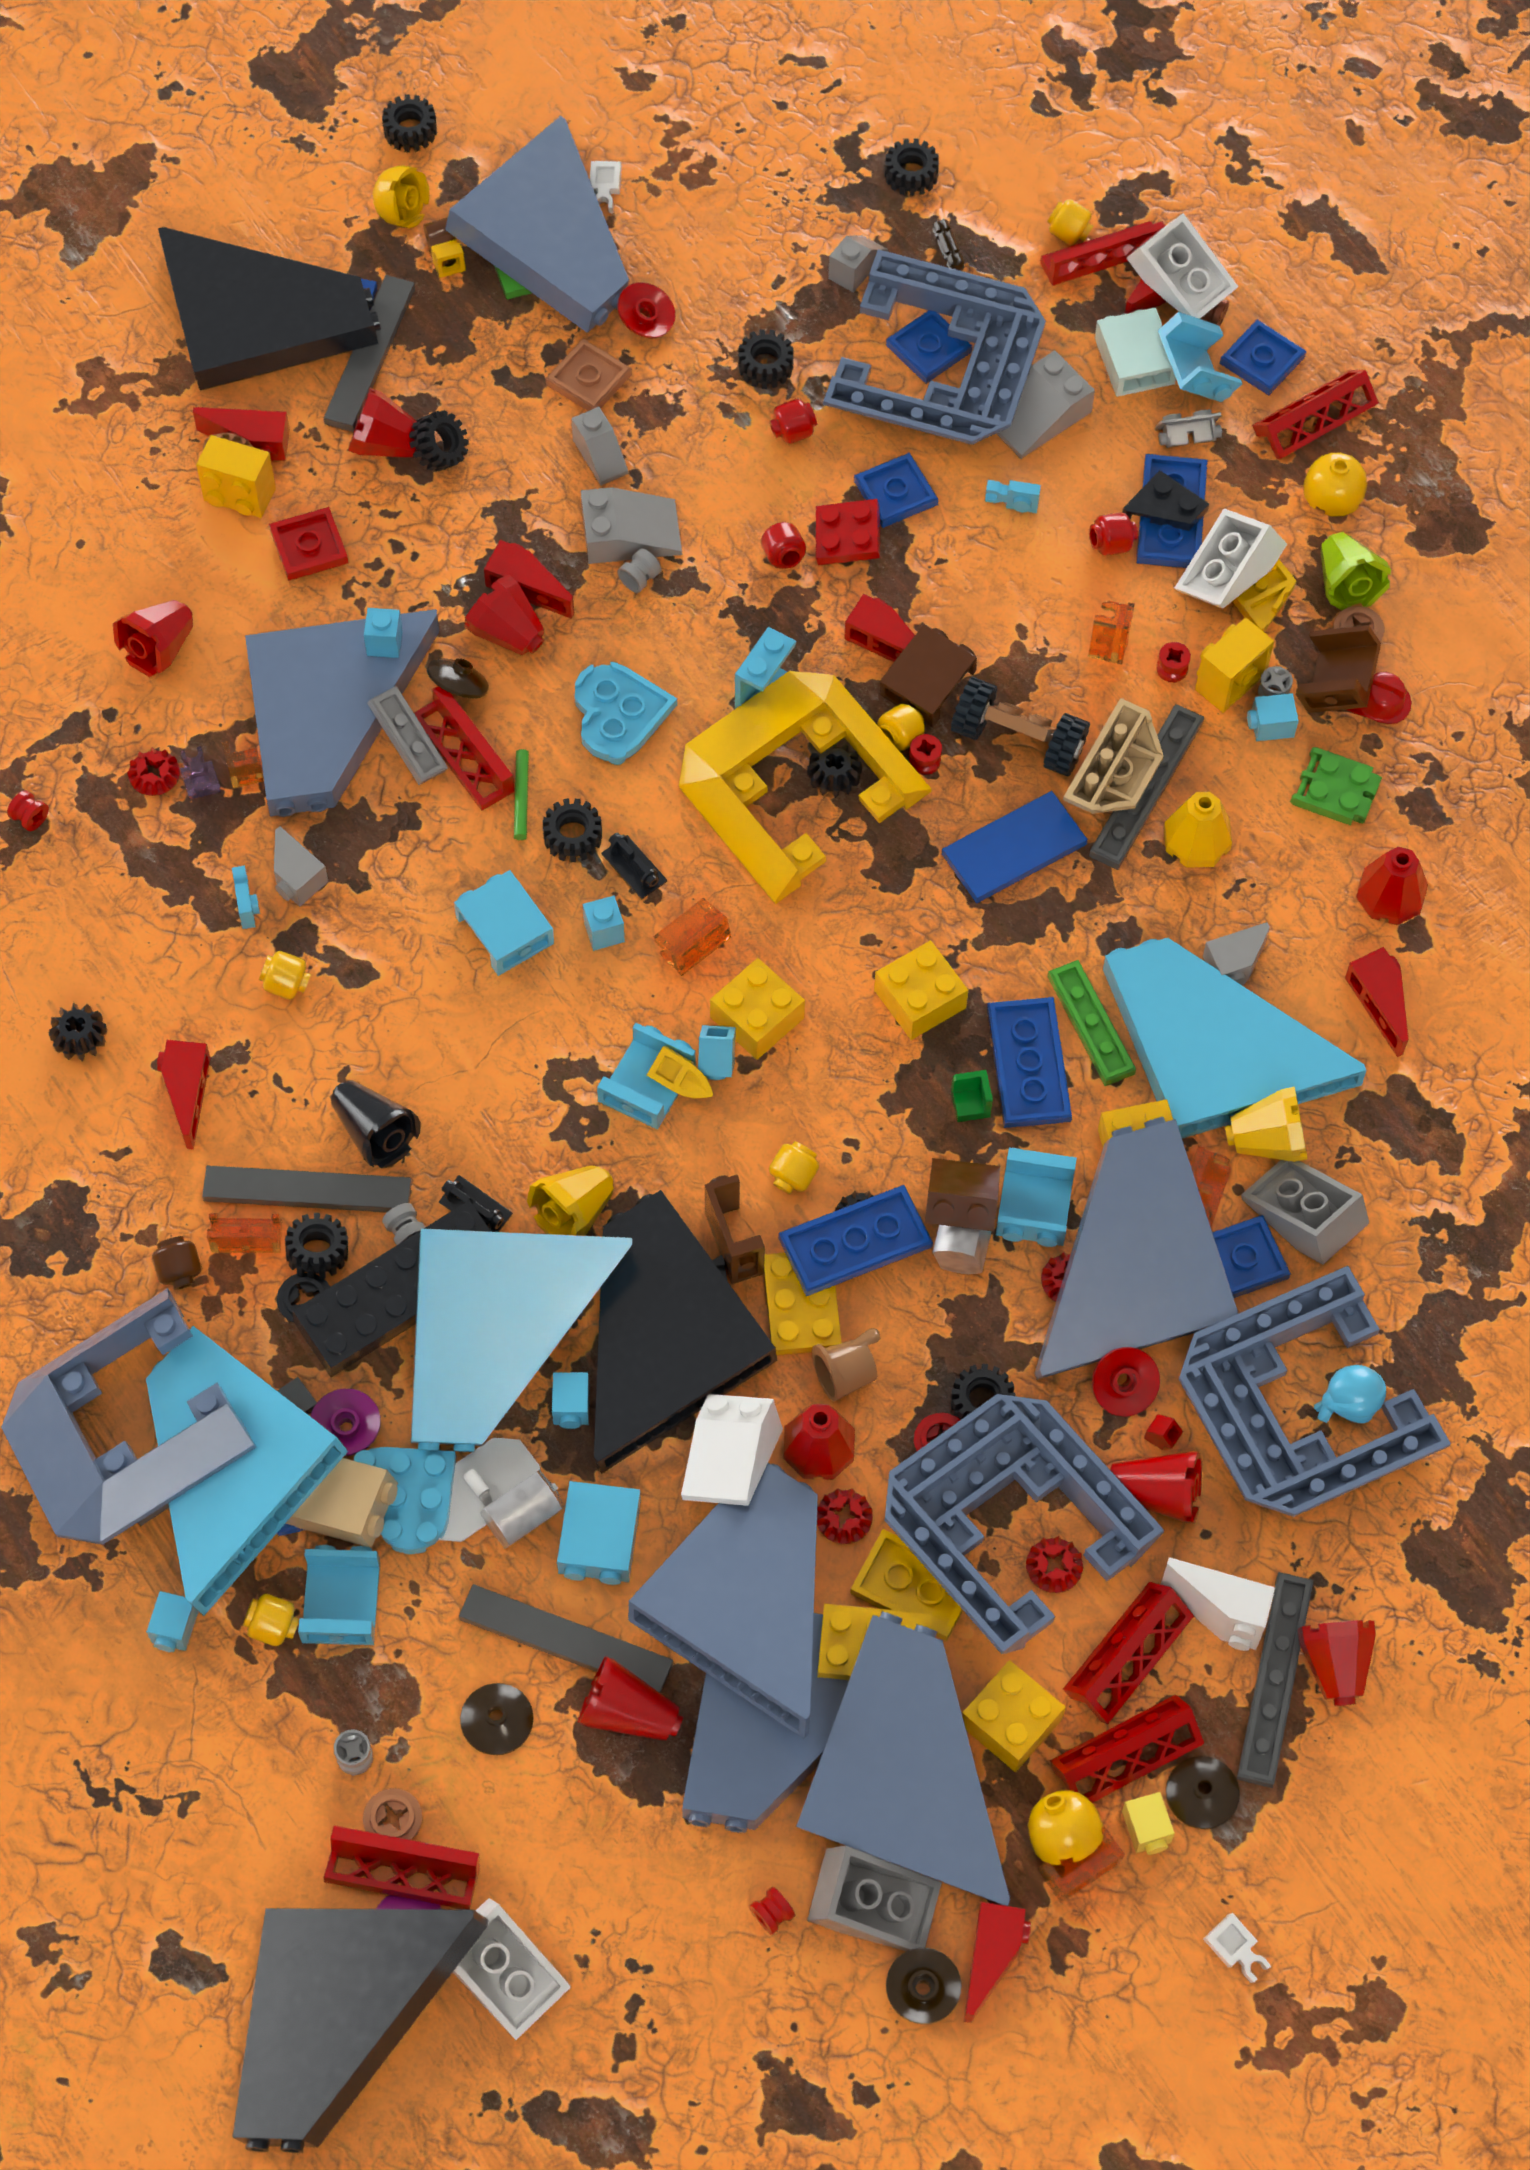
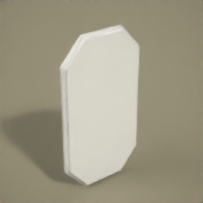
M493 1437L477 1448L475 1452H471L455 1464L449 1522L445 1535L442 1539L440 1537L438 1540L464 1541L487 1525L480 1514L483 1508L537 1472L539 1474L540 1465L521 1440Z

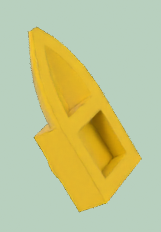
M667 1046L662 1047L646 1076L685 1097L708 1098L713 1096L711 1085L704 1074L693 1065L694 1062Z

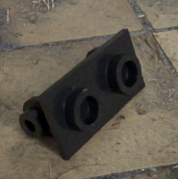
M615 833L610 837V847L601 854L641 899L667 882V879L628 835Z
M458 1175L454 1182L450 1179L447 1180L442 1187V1191L445 1194L439 1200L440 1204L453 1211L470 1200L491 1232H500L513 1214L460 1175Z

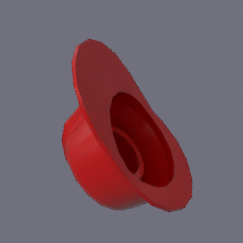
M1377 672L1374 674L1367 707L1346 710L1383 724H1397L1410 713L1412 701L1410 694L1405 689L1404 683L1398 676L1390 672Z

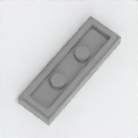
M397 686L370 699L367 704L418 785L448 769Z

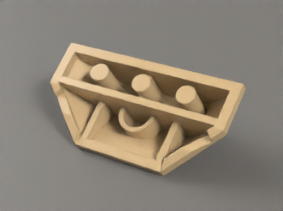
M1122 698L1119 699L1063 797L1064 801L1092 814L1136 808L1164 757L1152 723L1150 711Z

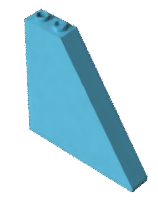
M1168 937L1160 940L1149 939L1140 944V946L1129 949L1118 948L1105 955L1104 974L1156 1101L1168 1100L1173 1120L1176 1119L1181 1138L1230 1125L1231 1116L1281 1089L1295 1087L1298 1104L1362 1086L1367 1071L1363 1063L1227 975H1221L1219 970Z
M421 1229L411 1443H418V1450H439L440 1444L454 1445L453 1451L475 1452V1446H481L632 1246V1238Z
M192 1326L190 1331L193 1337L172 1349L163 1360L153 1367L152 1372L146 1378L158 1446L197 1422L187 1401L215 1383H218L223 1389L236 1415L242 1420L256 1446L255 1449L168 1503L185 1597L198 1612L205 1616L347 1454L348 1450L335 1435L196 1327Z

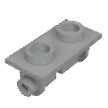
M1207 409L1196 411L1191 417L1181 418V414L1166 415L1155 427V430H1163V433H1159V444L1166 445L1167 448L1188 445V433L1191 432L1194 444L1216 441L1217 438L1222 437L1221 426L1215 425V422L1221 417V413L1212 414L1211 410Z

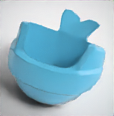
M1363 1365L1346 1366L1336 1371L1329 1382L1327 1391L1323 1394L1322 1400L1314 1405V1409L1319 1412L1318 1419L1327 1423L1333 1412L1351 1422H1369L1385 1401L1387 1392L1385 1382L1377 1372Z

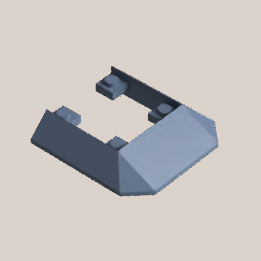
M878 249L869 273V282L860 304V313L889 321L895 302L952 316L948 328V336L975 343L960 388L930 381L925 397L921 400L866 385L871 373V365L841 357L836 374L831 378L823 405L971 445L1011 427L1046 324V320L1024 287Z
M1349 1266L1194 1333L1179 1376L1180 1383L1245 1501L1292 1517L1451 1445L1435 1415L1428 1414L1414 1389L1385 1401L1381 1407L1394 1432L1338 1457L1335 1456L1322 1431H1318L1292 1444L1289 1443L1259 1389V1387L1286 1376L1287 1368L1275 1347L1330 1323L1334 1324L1347 1348L1378 1335L1380 1329L1363 1301L1365 1294Z
M168 1288L19 1381L1 1428L57 1537L103 1545L256 1448L223 1389L218 1383H215L187 1401L197 1421L139 1459L136 1458L131 1446L126 1441H123L96 1459L72 1413L102 1394L93 1374L149 1338H152L157 1349L164 1355L193 1337L183 1319V1313Z
M996 1394L889 1471L884 1521L1003 1655L1024 1649L1026 1642L1054 1622L1055 1615L1032 1590L1010 1606L1002 1600L965 1558L967 1553L980 1545L984 1540V1535L966 1515L1014 1480L1021 1485L1036 1503L1059 1487L1103 1536L1085 1549L1083 1556L1106 1581H1109L1128 1565L1132 1567L1164 1533V1529L1047 1400Z

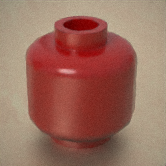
M799 398L775 407L773 410L774 419L769 421L774 437H781L786 444H793L810 437L814 432V426H817L816 416L810 403H804Z
M1121 512L1100 515L1089 528V539L1092 548L1097 549L1101 555L1105 556L1129 552L1134 540L1138 538L1136 523L1134 521L1131 522L1128 515Z
M779 522L771 525L761 537L762 549L770 564L775 568H793L802 561L806 554L807 547L798 528L792 523Z

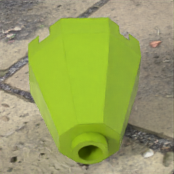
M1341 532L1330 535L1322 543L1321 559L1325 596L1331 605L1341 610L1362 603L1363 607H1369L1389 589L1390 581L1388 574L1391 576V568L1387 561L1359 541Z

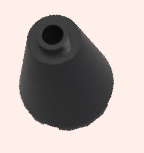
M353 1080L340 1083L333 1090L331 1105L362 1157L370 1166L378 1165L380 1168H387L399 1162L409 1153L412 1148L408 1144L413 1136L418 1139L421 1129V1122L413 1111Z

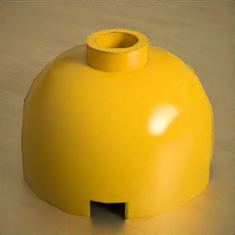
M395 166L385 170L378 177L372 192L373 203L377 214L386 223L403 228L416 227L423 220L425 214H420L423 209V204H429V185L424 173L418 172L417 168Z
M1341 452L1323 455L1310 466L1303 485L1304 497L1312 508L1316 509L1317 506L1319 509L1324 510L1325 515L1345 516L1353 513L1358 509L1366 494V472L1359 461L1351 455Z
M1069 1790L1048 1794L1039 1800L1031 1810L1027 1825L1035 1854L1044 1862L1052 1865H1062L1060 1860L1072 1858L1074 1863L1081 1861L1092 1854L1102 1842L1103 1834L1101 1830L1103 1823L1094 1804L1080 1793Z

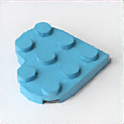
M610 662V665H599L597 667H594V664H592L579 674L575 682V705L585 715L582 719L581 742L594 757L609 761L614 765L624 763L627 758L638 752L677 706L676 697L626 666L616 662Z
M379 1447L361 1450L356 1453L354 1461L387 1469L398 1482L397 1496L387 1509L384 1517V1528L381 1533L383 1540L391 1545L392 1549L408 1555L424 1553L427 1551L426 1548L434 1545L440 1537L441 1539L443 1538L449 1522L456 1464L455 1451Z

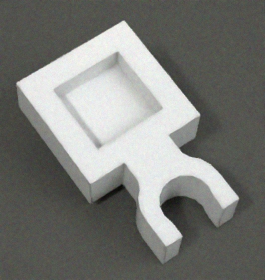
M591 161L590 182L595 194H597V200L599 204L603 202L608 203L609 213H613L614 203L611 194H620L621 162Z
M1229 1913L1203 1938L1227 1967H1232L1238 1961L1243 1975L1250 1983H1254L1258 1979L1252 1974L1250 1969L1254 1961L1258 1962L1264 1970L1271 1967L1263 1956L1252 1952L1251 1948L1258 1941L1233 1913Z

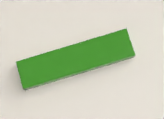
M1079 960L1048 971L1047 977L1104 1086L1135 1075L1136 1068Z

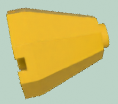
M1195 792L1164 823L1166 852L1172 857L1174 854L1180 858V863L1186 868L1214 867L1220 861V857L1224 853L1226 855L1231 850L1230 819L1221 800L1211 792Z
M1295 1087L1281 1089L1230 1117L1231 1125L1225 1126L1228 1146L1235 1145L1237 1153L1292 1162L1308 1159Z
M590 1165L540 1178L530 1185L526 1201L530 1209L536 1206L538 1214L534 1216V1219L546 1234L586 1236L612 1197L614 1182L607 1170Z

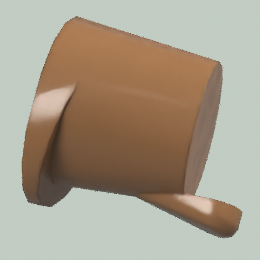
M868 1329L854 1340L824 1348L821 1344L813 1346L812 1356L817 1377L824 1392L832 1401H837L877 1380L876 1364L867 1346L880 1340V1333L877 1329Z

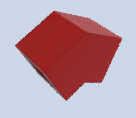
M1157 1414L1146 1430L1144 1439L1161 1450L1165 1447L1172 1449L1182 1435L1183 1430L1174 1418Z

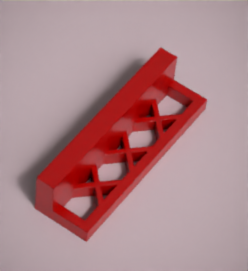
M1148 221L1042 255L1040 264L1052 286L1129 262L1126 258L1164 228L1165 225L1163 221L1154 224L1152 221Z
M1349 370L1258 421L1252 427L1256 436L1268 438L1276 459H1282L1374 407L1379 402L1367 371ZM1362 386L1367 401L1360 405L1352 403L1355 389ZM1334 401L1342 404L1339 417L1336 419L1327 416L1330 403ZM1309 415L1318 418L1315 429L1311 433L1302 430L1305 418ZM1284 429L1292 431L1293 435L1290 444L1282 448L1277 433Z
M439 686L433 688V702L415 711L414 714L442 759L483 811L515 792L513 775L452 694ZM438 711L443 717L442 726L428 725L424 718ZM444 736L459 738L461 741L459 750L445 748L443 745ZM461 760H475L478 763L477 772L462 771L460 768ZM479 782L491 783L496 787L497 791L483 798L477 790Z
M1149 1582L1063 1690L1071 1699L1086 1703L1102 1723L1109 1724L1194 1615L1171 1587ZM1173 1606L1179 1613V1616L1171 1626H1165V1614ZM1155 1633L1153 1649L1149 1653H1143L1144 1640L1149 1634ZM1127 1661H1133V1674L1128 1680H1122V1667ZM1106 1688H1112L1111 1701L1104 1709L1097 1699Z
M1175 1694L1050 1760L1054 1773L1064 1781L1068 1791L1071 1790L1079 1793L1075 1784L1077 1781L1087 1776L1096 1778L1092 1789L1083 1794L1093 1803L1205 1743L1191 1707ZM1187 1724L1191 1737L1179 1744L1171 1742L1175 1730ZM1151 1742L1160 1744L1153 1758L1147 1761L1139 1758L1144 1746ZM1119 1759L1128 1761L1122 1774L1117 1777L1108 1775L1113 1762Z
M333 1826L330 1837L331 1853L324 1874L325 1883L470 1910L480 1871L479 1853ZM339 1857L354 1860L359 1869L349 1875L335 1872ZM382 1865L390 1867L396 1876L382 1882L375 1880L370 1872ZM418 1872L427 1874L432 1883L419 1889L411 1887L407 1878ZM453 1879L467 1882L464 1897L448 1894L443 1885Z

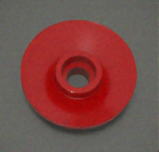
M637 282L628 285L619 295L617 302L619 316L625 326L633 333L645 338H659L667 334L673 327L676 318L674 305L669 296L659 287L645 282Z
M1121 1347L1107 1353L1098 1362L1092 1376V1390L1096 1401L1103 1409L1116 1416L1126 1417L1141 1413L1155 1400L1160 1387V1373L1155 1361L1144 1351L1133 1347ZM1126 1373V1382L1119 1385L1117 1383L1119 1375Z

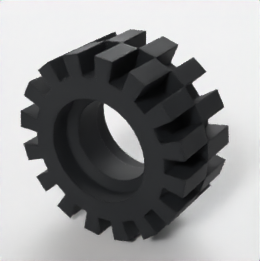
M410 94L405 95V100H401L400 96L395 98V104L390 100L387 103V108L384 107L382 115L385 139H387L390 146L394 144L395 149L399 151L401 147H404V152H410V148L414 147V151L417 152L420 151V145L425 149L429 146L428 141L433 143L435 140L434 135H437L436 114L433 105H429L427 99L424 98L420 102V96L415 95L414 99H410ZM405 120H417L420 122L413 127L399 125Z
M909 138L903 140V145L897 141L894 143V148L890 147L888 149V154L885 157L886 183L888 185L891 184L893 191L900 188L901 195H905L906 191L910 192V196H915V191L923 195L925 194V188L930 191L933 188V184L936 185L939 156L938 153L935 154L933 146L928 148V142L923 141L921 145L919 144V139L914 138V143H909ZM914 163L920 165L922 169L907 171L901 166Z
M765 329L759 330V335H756L753 331L750 333V339L746 336L743 338L742 344L739 345L738 367L740 375H744L745 382L748 383L752 379L751 386L757 387L758 383H761L762 389H767V384H771L772 388H776L778 381L784 384L786 377L790 378L793 370L794 350L789 339L784 341V334L779 333L778 336H775V330L771 329L769 334H765ZM761 354H770L778 360L771 364H761L755 361L754 358Z
M436 411L421 417L411 427L414 431L410 432L409 437L413 438L414 441L410 442V447H415L417 450L413 455L415 458L421 457L419 464L422 466L427 465V469L430 471L435 469V472L455 466L465 459L463 456L468 453V449L464 448V446L469 445V439H464L463 435L467 434L466 429H460L463 423L460 419L454 421L456 415L453 413L447 415L448 411ZM435 431L442 438L444 445L443 451L439 448V446L436 443Z
M569 798L563 799V806L559 802L554 803V811L549 808L546 811V817L543 818V837L546 848H550V854L555 857L559 853V860L565 861L566 856H570V862H576V856H580L581 861L586 860L587 852L591 856L594 855L596 847H600L602 839L601 817L598 816V810L595 807L591 809V803L587 801L582 806L581 800L575 798L574 804L569 803ZM567 823H579L584 826L585 832L579 837L568 838L560 833V829Z
M314 1213V1219H309L308 1214L303 1215L302 1223L298 1219L294 1220L293 1228L289 1226L287 1236H285L286 1260L289 1261V1267L292 1270L297 1268V1274L300 1276L307 1272V1277L313 1279L314 1274H319L320 1279L326 1278V1272H329L331 1276L337 1274V1268L341 1270L344 1267V1261L348 1259V1235L345 1226L341 1227V1221L336 1218L332 1222V1216L328 1214L325 1215L324 1219H320V1213ZM312 1240H322L330 1244V1247L322 1252H311L303 1246Z
M982 1364L981 1369H977L976 1365L970 1366L969 1372L964 1369L960 1373V1378H956L952 1388L951 1410H954V1416L962 1420L977 1409L971 1404L969 1395L974 1389L985 1387L993 1391L995 1395L1015 1396L1013 1382H1008L1009 1376L1005 1372L1000 1375V1368L994 1366L993 1370H988V1364Z

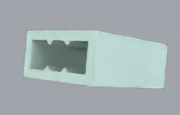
M1156 308L1140 309L1133 313L1108 316L1097 320L1095 341L1116 397L1175 384L1176 377L1158 333V330L1163 325Z

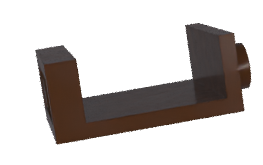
M923 624L880 680V695L897 706L906 704L915 708L923 716L924 723L933 728L940 719V707L967 672L974 675L977 671V656L966 645H957L949 640L942 630L938 628L932 629Z
M1356 625L1354 627L1311 631L1309 637L1320 651L1312 683L1298 684L1295 694L1307 712L1367 707L1381 648V642L1369 625Z
M932 1158L925 1223L994 1231L1000 1166Z
M738 1174L731 1177L726 1175L718 1176L708 1184H705V1214L720 1255L724 1258L725 1268L731 1284L763 1275L765 1246L761 1235L734 1243L723 1216L724 1213L740 1209V1180Z

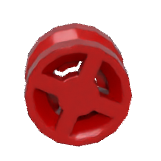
M1170 642L1162 646L1157 662L1158 675L1167 682H1178L1184 679L1188 673L1191 659L1189 649L1179 642Z
M921 734L912 740L909 763L919 774L930 775L939 769L942 754V744L939 739L933 735Z
M27 790L19 792L12 799L7 809L8 817L14 821H21L22 827L30 832L39 828L49 813V806L43 801H36L34 795Z
M773 1886L766 1891V1897L761 1901H754L749 1905L754 1917L770 1935L778 1931L779 1924L784 1920L790 1921L795 1917V1912L791 1905Z

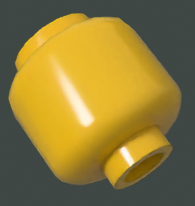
M1071 199L1066 200L1064 203L1059 201L1047 220L1050 224V233L1069 245L1075 244L1078 239L1084 242L1093 228V225L1089 223L1091 212Z
M900 704L887 711L879 718L877 726L899 751L908 749L912 740L924 734L925 730L924 719L921 713L906 704Z
M277 951L273 956H267L259 980L263 981V988L266 992L290 1000L296 996L297 991L305 992L311 974L305 972L306 962L304 959L283 951Z
M796 1141L792 1145H782L769 1166L770 1174L776 1178L773 1185L788 1194H791L793 1189L800 1192L805 1191L819 1169V1163L815 1159L817 1154Z
M263 1594L258 1600L252 1599L243 1626L248 1627L247 1634L250 1638L277 1647L283 1643L285 1637L293 1638L299 1618L293 1617L295 1611L293 1603L270 1594Z

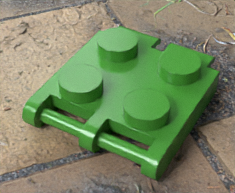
M1313 747L1309 754L1311 760L1307 769L1301 773L1300 780L1302 782L1297 794L1292 795L1291 804L1350 826L1352 821L1364 823L1382 777L1372 773L1374 767ZM1320 761L1316 772L1313 773L1316 762ZM1307 784H1310L1306 796H1303Z

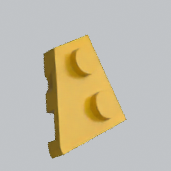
M1278 558L1269 573L1232 602L1244 618L1246 617L1265 632L1294 590L1296 580Z

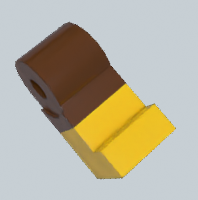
M447 218L423 224L425 238L430 249L429 252L439 278L465 271L463 249L456 238L445 230ZM456 259L455 264L452 266H442L443 261Z

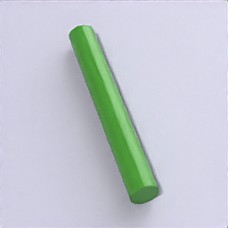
M524 749L516 751L514 839L525 840L527 838L529 752Z

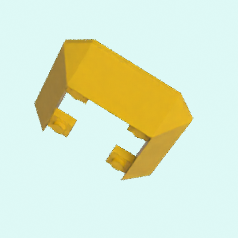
M788 671L768 685L763 692L760 691L685 745L679 789L774 904H777L802 886L800 880L827 862L824 853L807 833L781 850L746 808L768 792L767 785L752 769V766L795 735L802 732L820 754L841 739L845 738L880 779L859 794L860 802L878 823H881L902 807L905 810L909 809L932 792L931 787L835 675Z

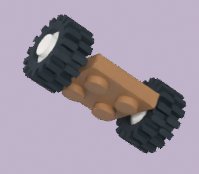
M975 677L969 679L955 708L956 712L952 718L951 731L977 740L987 724L986 721L990 720L1043 742L1048 741L1049 748L1045 754L1043 767L1067 777L1071 775L1086 742L1090 722L1064 713L1057 724V728L1052 727L1051 719L1038 714H1029L1028 717L1021 715L1023 709L1013 704L999 702L998 706H994L997 686Z

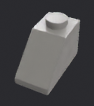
M863 235L846 236L829 256L828 279L854 293L869 275L878 249L887 251V249Z
M596 407L571 418L573 441L600 486L627 475L628 468L615 432L601 408Z
M279 826L275 830L274 875L277 884L275 888L281 897L287 901L291 899L300 907L328 883L326 866Z
M1266 922L1206 942L1203 953L1204 961L1219 970L1221 975H1227L1237 983L1244 985L1249 980L1267 941L1270 929L1268 923Z

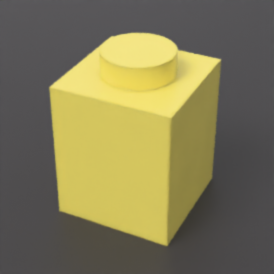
M1161 1792L1125 1802L1122 1814L1135 1852L1146 1851L1148 1855H1152L1168 1848L1167 1844L1172 1842L1175 1833Z

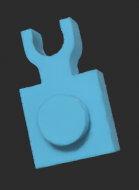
M988 480L985 502H1004L1008 509H1014L1018 512L1037 513L1041 485L1010 480L1009 485H1004L998 481Z
M245 866L233 867L232 873L242 928L256 927L254 914H260L257 894L250 895Z

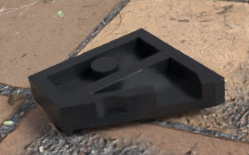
M1159 470L1127 503L1122 513L1127 514L1130 519L1132 515L1151 518L1150 523L1171 525L1177 529L1190 531L1208 512L1209 503Z

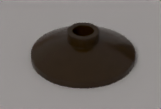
M438 658L430 661L427 667V673L431 680L442 689L454 695L465 698H480L485 696L488 691L489 685L485 677L465 659Z
M503 1683L488 1684L475 1690L465 1701L460 1716L461 1729L468 1743L476 1750L489 1755L507 1754L519 1748L529 1737L533 1726L532 1707L527 1697L517 1688ZM494 1710H500L503 1713L502 1718L496 1721L492 1720L489 1715Z
M1196 1756L1182 1761L1173 1769L1166 1785V1798L1171 1811L1181 1822L1193 1828L1211 1829L1224 1824L1233 1816L1239 1803L1240 1790L1235 1775L1224 1763L1211 1757ZM1201 1783L1209 1785L1211 1792L1209 1794L1200 1793L1198 1785Z
M915 1948L901 1954L891 1965L886 1979V1993L891 2006L901 2017L917 2024H932L946 2018L955 2009L961 1995V1978L955 1964L942 1952L931 1948ZM919 1983H926L930 1987V1992L926 1995H921L916 1991V1986Z

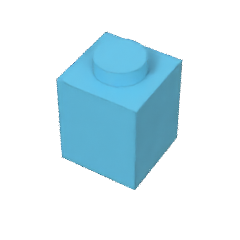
M367 608L364 629L367 656L399 658L403 632L400 610Z
M1293 693L1254 698L1252 710L1247 712V722L1249 729H1254L1256 741L1295 737L1299 720Z
M615 896L583 904L584 925L593 951L625 942L624 922Z
M702 1025L699 1036L698 1069L707 1078L722 1080L726 1077H732L735 1065L736 1027Z
M553 1372V1425H560L566 1429H575L581 1425H589L588 1372Z
M159 1591L146 1631L155 1648L166 1652H174L175 1649L186 1651L198 1615V1611L186 1600V1597Z

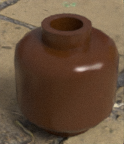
M183 1236L159 1242L157 1244L158 1249L152 1254V1261L159 1282L164 1285H173L174 1290L193 1285V1278L202 1271V1265L195 1244L184 1240Z

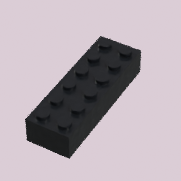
M470 1200L424 1228L491 1232ZM420 1231L293 1310V1322L330 1377L338 1374L416 1324Z

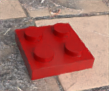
M878 499L816 506V560L818 565L880 558V506Z
M330 507L269 524L270 532L288 581L349 563Z

